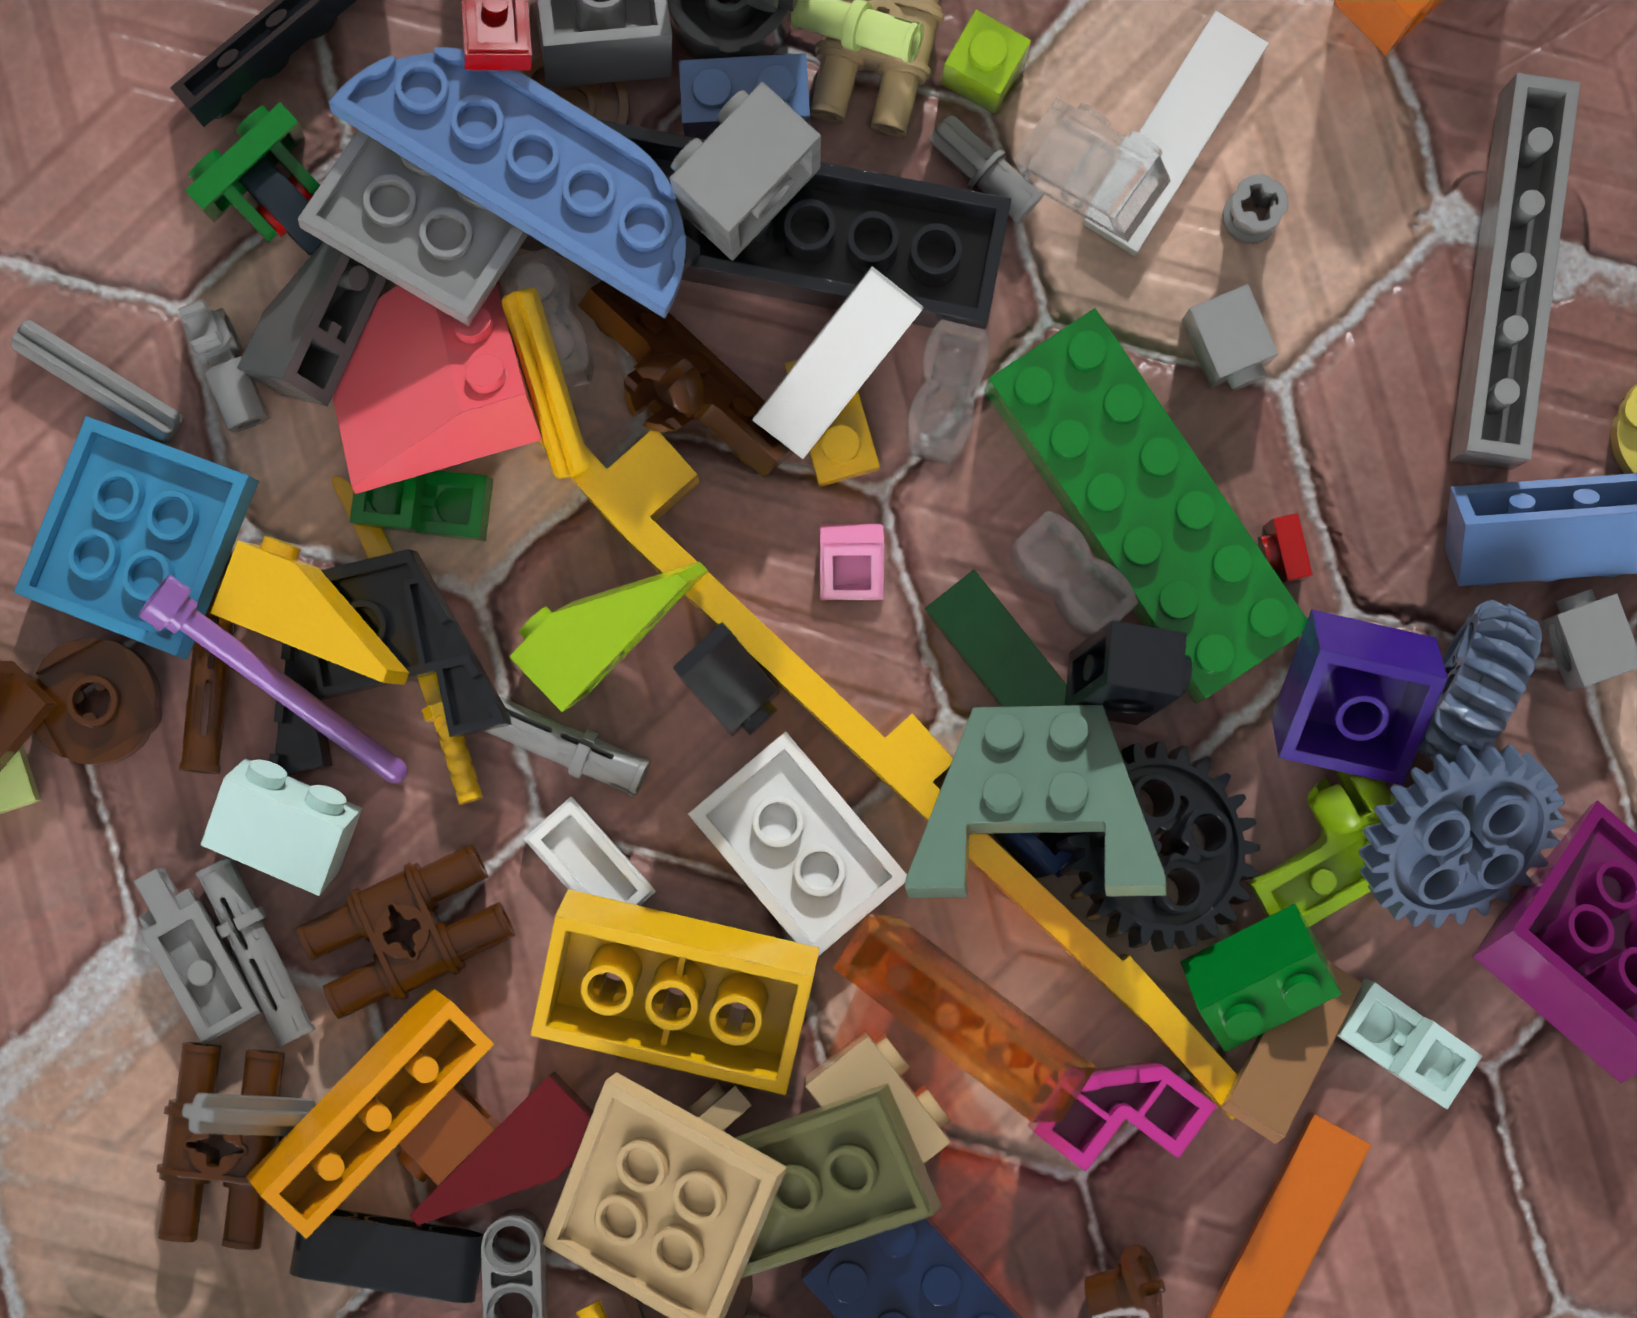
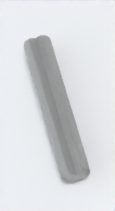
M32 320L24 321L14 333L10 345L18 353L161 442L168 443L176 435L183 422V416L175 409Z
M198 1093L193 1103L184 1104L182 1116L189 1118V1130L195 1134L286 1136L315 1106V1101L310 1098Z

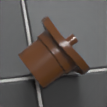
M1139 1244L1128 1246L1122 1251L1121 1263L1117 1264L1115 1268L1089 1275L1085 1278V1296L1092 1318H1163L1162 1293L1166 1291L1165 1284L1162 1279H1159L1154 1259L1146 1247Z

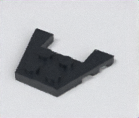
M406 549L321 570L408 670L407 680L437 673L449 737H461L512 725L510 714L417 551ZM282 643L281 659L285 660L284 674L321 701L392 684L382 683ZM276 700L274 722H279L275 754L270 753L269 761L285 769L287 776L333 766L328 738Z

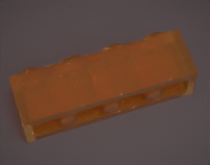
M867 914L833 967L1031 1123L1062 1122L1097 1068L900 917Z

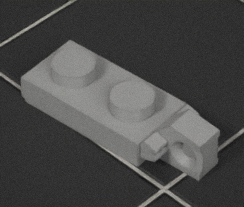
M164 867L155 868L134 880L137 889L149 908V911L138 916L144 929L140 934L201 1043L205 1045L262 1013L255 995L252 993L224 939H220L215 929L217 926L203 901L198 900L192 888L179 893Z

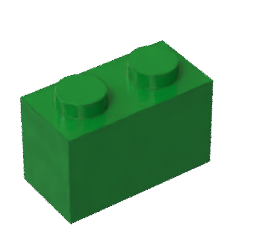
M1296 903L1180 961L1198 1012L1225 1052L1342 995L1322 947Z

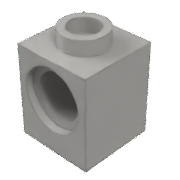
M1593 588L1556 601L1560 614L1541 620L1567 691L1584 688L1637 669V644L1618 594L1597 600Z

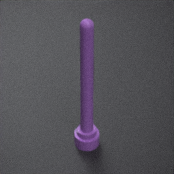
M171 574L159 584L140 610L138 616L158 631H161L164 627L174 634L181 630L388 782L399 783L405 779L407 766L403 760L196 610L198 602L189 596L191 589Z

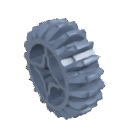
M1492 599L1478 605L1473 612L1469 613L1465 623L1459 626L1455 637L1448 644L1442 657L1448 679L1418 748L1419 752L1426 755L1427 760L1434 763L1435 756L1441 754L1448 763L1454 762L1460 747L1466 745L1476 757L1480 749L1484 748L1486 742H1491L1494 746L1498 735L1502 730H1505L1507 721L1517 709V703L1523 692L1527 689L1526 684L1530 675L1535 670V660L1541 652L1542 630L1539 622L1525 616L1526 612L1510 604L1505 606Z

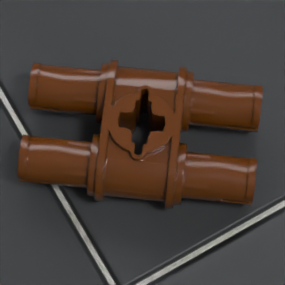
M473 844L423 867L418 863L412 865L409 862L403 866L404 871L362 891L358 887L351 890V894L346 897L347 903L296 927L301 944L312 961L363 937L366 941H371L376 952L373 955L374 961L323 985L326 999L338 1019L389 996L394 1000L400 998L403 1001L409 997L408 992L450 972L454 975L461 973V969L466 966V959L515 936L511 921L500 902L450 925L445 921L441 922L436 912L439 909V901L489 877L485 865ZM398 912L401 913L405 920H418L421 929L413 934L414 950L411 949L407 942H394L392 933L400 928L397 919L400 916Z
M199 1042L182 1043L176 1099L169 1100L168 1105L164 1108V1114L169 1116L163 1163L157 1165L156 1171L160 1173L159 1179L165 1181L158 1239L172 1242L197 1241L204 1184L218 1181L223 1182V1186L229 1188L222 1246L233 1249L257 1250L261 1248L266 1201L259 1195L246 1176L279 1143V1136L223 1135L224 1141L234 1143V1147H241L243 1150L225 1155L221 1160L219 1149L210 1147L208 1143H201V1140L219 1134H195L189 1130V1118L182 1116V1109L185 1103H193L198 1093H216L222 1046L209 1043L203 1045ZM259 1049L246 1050L241 1095L280 1097L285 1053Z

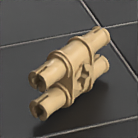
M843 0V1L852 3L854 0ZM865 0L872 3L873 10L909 21L923 23L924 34L918 55L914 61L907 63L900 58L863 47L858 52L844 49L840 40L823 35L822 40L816 43L814 49L816 58L821 64L810 106V115L826 122L844 123L857 71L865 69L877 72L882 76L870 128L883 135L905 137L918 85H923L931 76V69L928 64L937 27L941 26L944 22L943 9L938 5L939 0Z

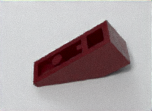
M554 1071L409 1217L417 1225L557 1179L569 1166L572 1168L593 1110Z

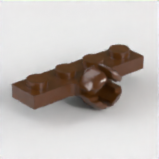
M603 280L588 290L578 306L595 321L596 326L602 333L613 338L637 362L633 366L635 370L629 373L624 380V400L629 413L633 417H636L647 408L654 414L645 420L642 426L649 430L667 433L679 430L690 421H700L726 442L743 463L753 467L763 478L793 455V451L753 421L754 415L764 404L765 400L674 316L668 312L664 319Z

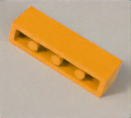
M431 987L267 1154L246 1178L259 1195L307 1239L486 1054L494 1043L450 999Z

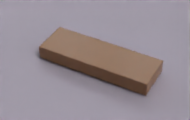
M1329 961L1328 963L1342 995L1259 1035L1220 1107L1274 1144L1285 1138L1363 984Z

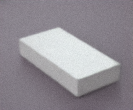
M572 796L524 838L526 843L567 889L639 906L657 892Z

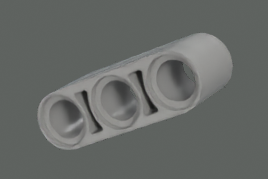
M514 1209L504 1212L492 1222L483 1235L481 1245L483 1318H505L499 1306L500 1297L511 1292L520 1293L527 1297L532 1305V1318H549L546 1246L542 1245L546 1234L544 1226L538 1217L529 1211ZM515 1226L524 1230L530 1239V1253L521 1258H511L505 1255L499 1248L497 1240L498 1233L502 1228Z

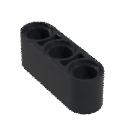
M335 1209L307 1239L296 1230L290 1274L303 1279L446 1302L472 1303L476 1298L481 1267V1245L484 1234L468 1229L431 1223L417 1225L412 1220Z

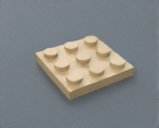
M616 1072L603 1085L542 1245L668 1318H725L787 1167Z

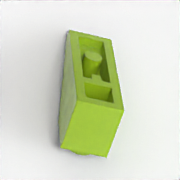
M699 561L573 601L554 612L545 606L534 614L519 630L518 633L525 640L509 657L561 712H564L585 699L708 570Z

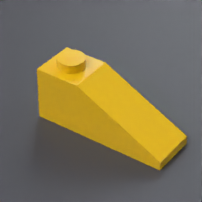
M264 535L261 545L237 540L210 614L382 683L406 684L409 675L408 670L318 567L298 560L301 548Z

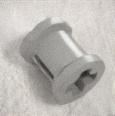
M1265 174L1251 175L1243 179L1239 183L1237 190L1227 200L1222 212L1223 224L1227 233L1236 241L1245 244H1257L1268 239L1288 209V195L1283 185ZM1248 199H1252L1256 208L1266 207L1267 213L1261 221H1258L1255 212L1243 211L1242 208Z

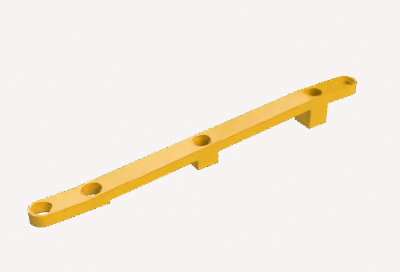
M650 430L607 469L585 445L590 462L589 469L584 473L569 478L621 537L660 574L696 563L697 561L656 523L658 519L700 483L698 474L658 431ZM543 439L536 441L546 452ZM707 572L684 597L714 625L718 626L723 622L756 663L928 823L940 793V789L933 781L950 767L953 758L913 713L890 734L884 737L719 581ZM987 833L970 834L968 861L1132 1012L1220 1108L1237 1074L1130 955L1124 953L1118 957ZM1222 1110L1232 1121L1235 1119V1117Z

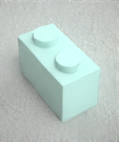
M245 758L223 778L201 846L320 896L339 874L363 808L346 801V797L334 788L324 785L310 786L287 776L285 769L273 762Z

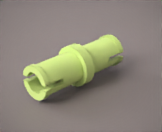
M797 0L794 11L791 12V26L798 30L801 28L840 40L844 49L858 52L863 47L911 63L918 55L923 40L924 25L922 22H913L873 10L872 3L865 0H854L852 3L843 0Z

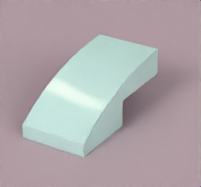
M1364 978L1363 984L1336 1036L1432 1101L1448 1109L1482 1058V1055L1436 1022L1420 1015L1377 983Z

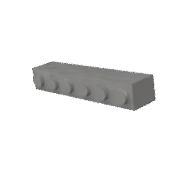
M1516 73L1498 94L1449 461L1513 470L1531 460L1581 82Z

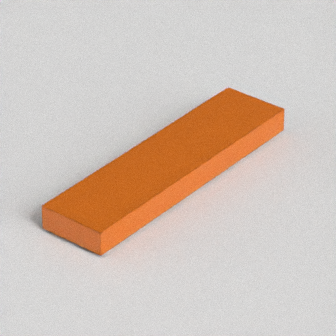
M1310 1113L1205 1318L1284 1317L1372 1146L1371 1144Z

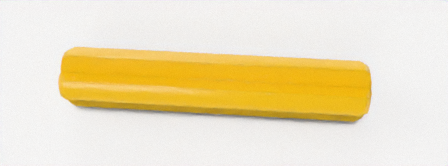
M525 288L508 293L502 297L501 303L553 475L556 478H568L584 473L589 469L590 462L539 292L535 288Z

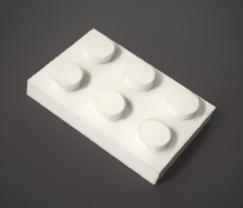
M786 731L688 813L691 819L791 938L797 943L819 947L818 956L906 882L907 874Z

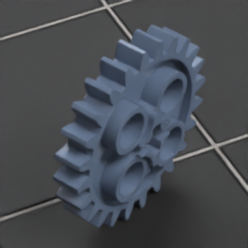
M1486 742L1483 749H1480L1475 757L1469 748L1463 745L1460 747L1454 762L1448 763L1441 754L1435 756L1434 770L1425 774L1422 770L1415 767L1411 770L1414 781L1413 785L1408 789L1393 785L1390 788L1397 800L1393 805H1379L1374 808L1382 823L1364 828L1363 833L1371 844L1359 849L1358 853L1366 863L1360 869V872L1368 882V888L1382 908L1387 907L1396 920L1406 916L1412 926L1417 927L1428 918L1434 928H1440L1447 916L1451 914L1458 925H1462L1470 909L1477 908L1484 917L1489 914L1490 901L1498 897L1505 903L1512 901L1509 888L1515 883L1521 886H1530L1532 881L1526 874L1530 867L1539 868L1548 865L1549 862L1542 855L1541 850L1558 846L1560 840L1552 830L1565 824V818L1557 810L1565 804V801L1556 790L1558 784L1529 752L1521 756L1513 745L1508 744L1499 753L1491 742Z

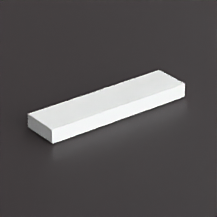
M1215 11L1084 218L1082 225L1135 257L1269 43L1218 11Z

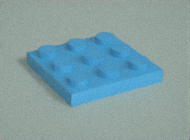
M86 416L14 593L187 660L195 642L192 638L181 630H178L175 634L165 627L158 631L140 618L138 614L155 589L169 574L191 589L189 596L198 602L195 609L203 615L206 614L259 481L244 473Z

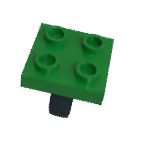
M281 102L270 112L262 105L248 115L236 128L235 132L241 138L228 151L221 155L214 149L190 170L188 176L193 183L184 191L213 222L233 205L268 243L277 234L282 238L287 233L310 256L323 241L301 229L298 217L320 184L290 153L305 139L299 121ZM280 163L291 176L287 179L275 165ZM246 192H249L260 204L257 208L254 209L243 197Z

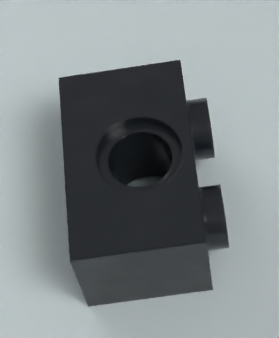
M1111 620L1069 652L1065 706L1103 705L1108 721L1131 725L1140 724L1182 697V694L1186 692L1192 675L1191 657L1185 655L1187 633Z

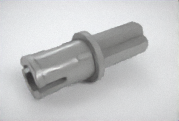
M948 116L933 131L930 137L931 145L970 179L967 186L971 190L978 187L986 194L1012 198L1009 215L1016 224H1019L1044 196L1040 190L1037 191L1003 159L1006 152L1002 148L995 152L957 116Z

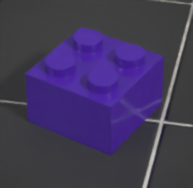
M1311 609L1271 715L1278 757L1404 785L1448 679L1436 638Z

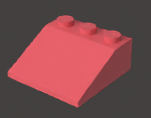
M499 280L469 326L398 285L377 299L332 396L351 486L355 494L542 440L501 303L502 297L505 295Z

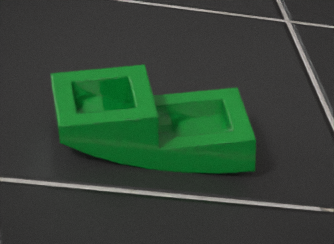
M433 471L358 494L353 492L350 523L417 534L486 541L494 479L487 475Z

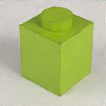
M976 9L944 63L941 85L995 115L1026 62L1031 40Z

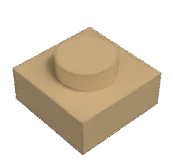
M717 1082L688 1108L696 1117L724 1131L752 1106L753 1099L739 1084L734 1083L725 1091Z

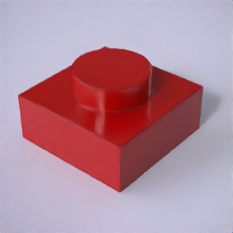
M1295 513L1273 518L1263 526L1265 536L1258 537V547L1284 586L1302 582L1311 577L1313 574L1299 514Z

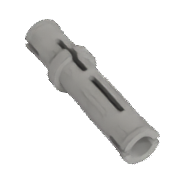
M500 697L510 714L512 725L485 732L568 767V775L581 779L583 775H586L628 793L633 798L636 797L650 767V759L642 758L600 740V732L587 728L585 732L579 731L537 711Z
M227 857L196 872L195 875L197 880H200L221 924L215 929L220 939L227 937L247 978L250 989L255 995L276 1039L275 1043L277 1047H281L316 1028L314 1023H311L290 979L289 973L263 923V920L268 917L263 905L256 908L235 864L236 860Z

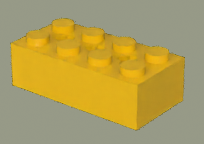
M568 889L555 915L530 1036L786 1095L820 948ZM607 972L619 976L621 980L608 978L606 976ZM669 988H677L683 991V995H676L670 992ZM732 1003L744 1004L747 1006L746 1010L737 1009L732 1006Z

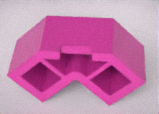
M1157 1061L1065 1073L1027 1125L1036 1135L1087 1172L1125 1119L1179 1159L1217 1105Z

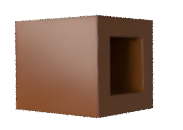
M458 1081L398 1144L402 1149L397 1153V1157L403 1166L419 1181L424 1182L430 1177L439 1185L501 1123Z

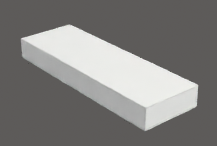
M871 267L757 411L753 421L800 458L804 459L920 314L923 306L874 267Z

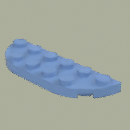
M434 47V53L412 55L395 60L394 55L381 59L353 76L329 101L332 114L664 319L675 301L683 276L686 252V235L684 233L683 221L676 202V194L672 191V186L663 171L647 153L622 134L517 70H465L463 49Z

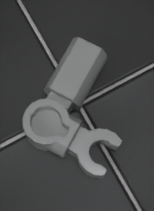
M204 299L179 308V314L186 322L184 330L193 352L197 354L203 366L210 364L211 368L204 372L228 430L232 433H237L270 419L254 378L237 369L242 357H236V353L241 352L242 349L235 329L223 308L215 311L210 310Z

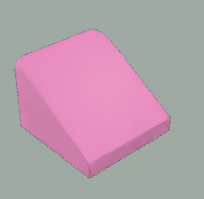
M822 524L820 526V600H883V525Z

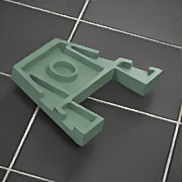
M1103 705L973 707L907 874L905 889L908 898L967 897L970 834L1105 832L1106 896H1167L1165 873Z

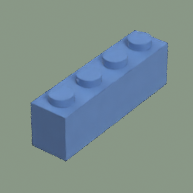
M1637 473L1452 486L1444 549L1458 586H1490L1495 583L1537 580L1550 582L1565 578L1616 577L1622 574L1637 573Z

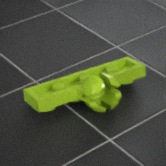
M1336 771L1335 773L1340 784L1330 786L1325 777L1312 787L1308 793L1307 802L1320 826V838L1310 847L1247 882L1266 918L1296 903L1310 927L1371 892L1368 888V882L1360 872V869L1366 863L1358 853L1359 849L1371 844L1363 833L1364 828L1382 823L1374 808L1379 805H1393L1397 800L1389 792L1384 781Z

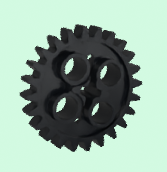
M1157 741L1146 746L1145 752L1139 743L1132 744L1122 749L1121 756L1156 852L1163 855L1159 860L1165 876L1169 877L1178 889L1177 904H1174L1168 896H1106L1105 832H1073V836L1056 842V848L1072 852L1074 861L1062 867L1060 872L1061 875L1079 876L1081 884L1072 891L1070 897L1072 900L1081 899L1086 896L1090 897L1093 904L1086 915L1088 921L1104 916L1109 917L1106 929L1107 937L1113 938L1122 935L1129 929L1128 942L1130 948L1142 947L1151 941L1154 952L1172 949L1173 944L1181 950L1197 945V937L1203 941L1218 936L1217 924L1225 925L1235 922L1237 919L1236 913L1230 904L1238 905L1250 900V894L1239 882L1258 877L1259 871L1244 862L1246 855L1260 851L1259 844L1244 840L1243 831L1253 827L1256 824L1255 818L1248 817L1238 818L1236 809L1243 804L1246 796L1238 794L1228 798L1224 789L1228 785L1231 775L1227 772L1215 778H1210L1208 776L1211 765L1210 757L1205 756L1189 765L1188 746L1182 745L1167 754L1164 741ZM1140 789L1144 790L1153 802L1154 810L1152 816L1145 812L1140 804ZM1180 799H1182L1184 807L1179 817L1175 818L1180 806ZM1193 823L1202 830L1205 836L1204 849H1201L1192 837ZM1163 833L1159 840L1155 838V835Z

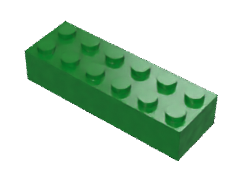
M1096 308L988 378L984 392L1143 626L1187 633L1185 655H1189L1192 660V675L1187 692L1195 703L1208 698L1302 635L1308 619Z

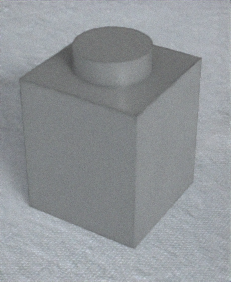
M1249 284L1189 308L1181 320L1211 389L1228 382L1231 390L1235 391L1265 378L1267 374L1264 367L1269 365L1279 354Z

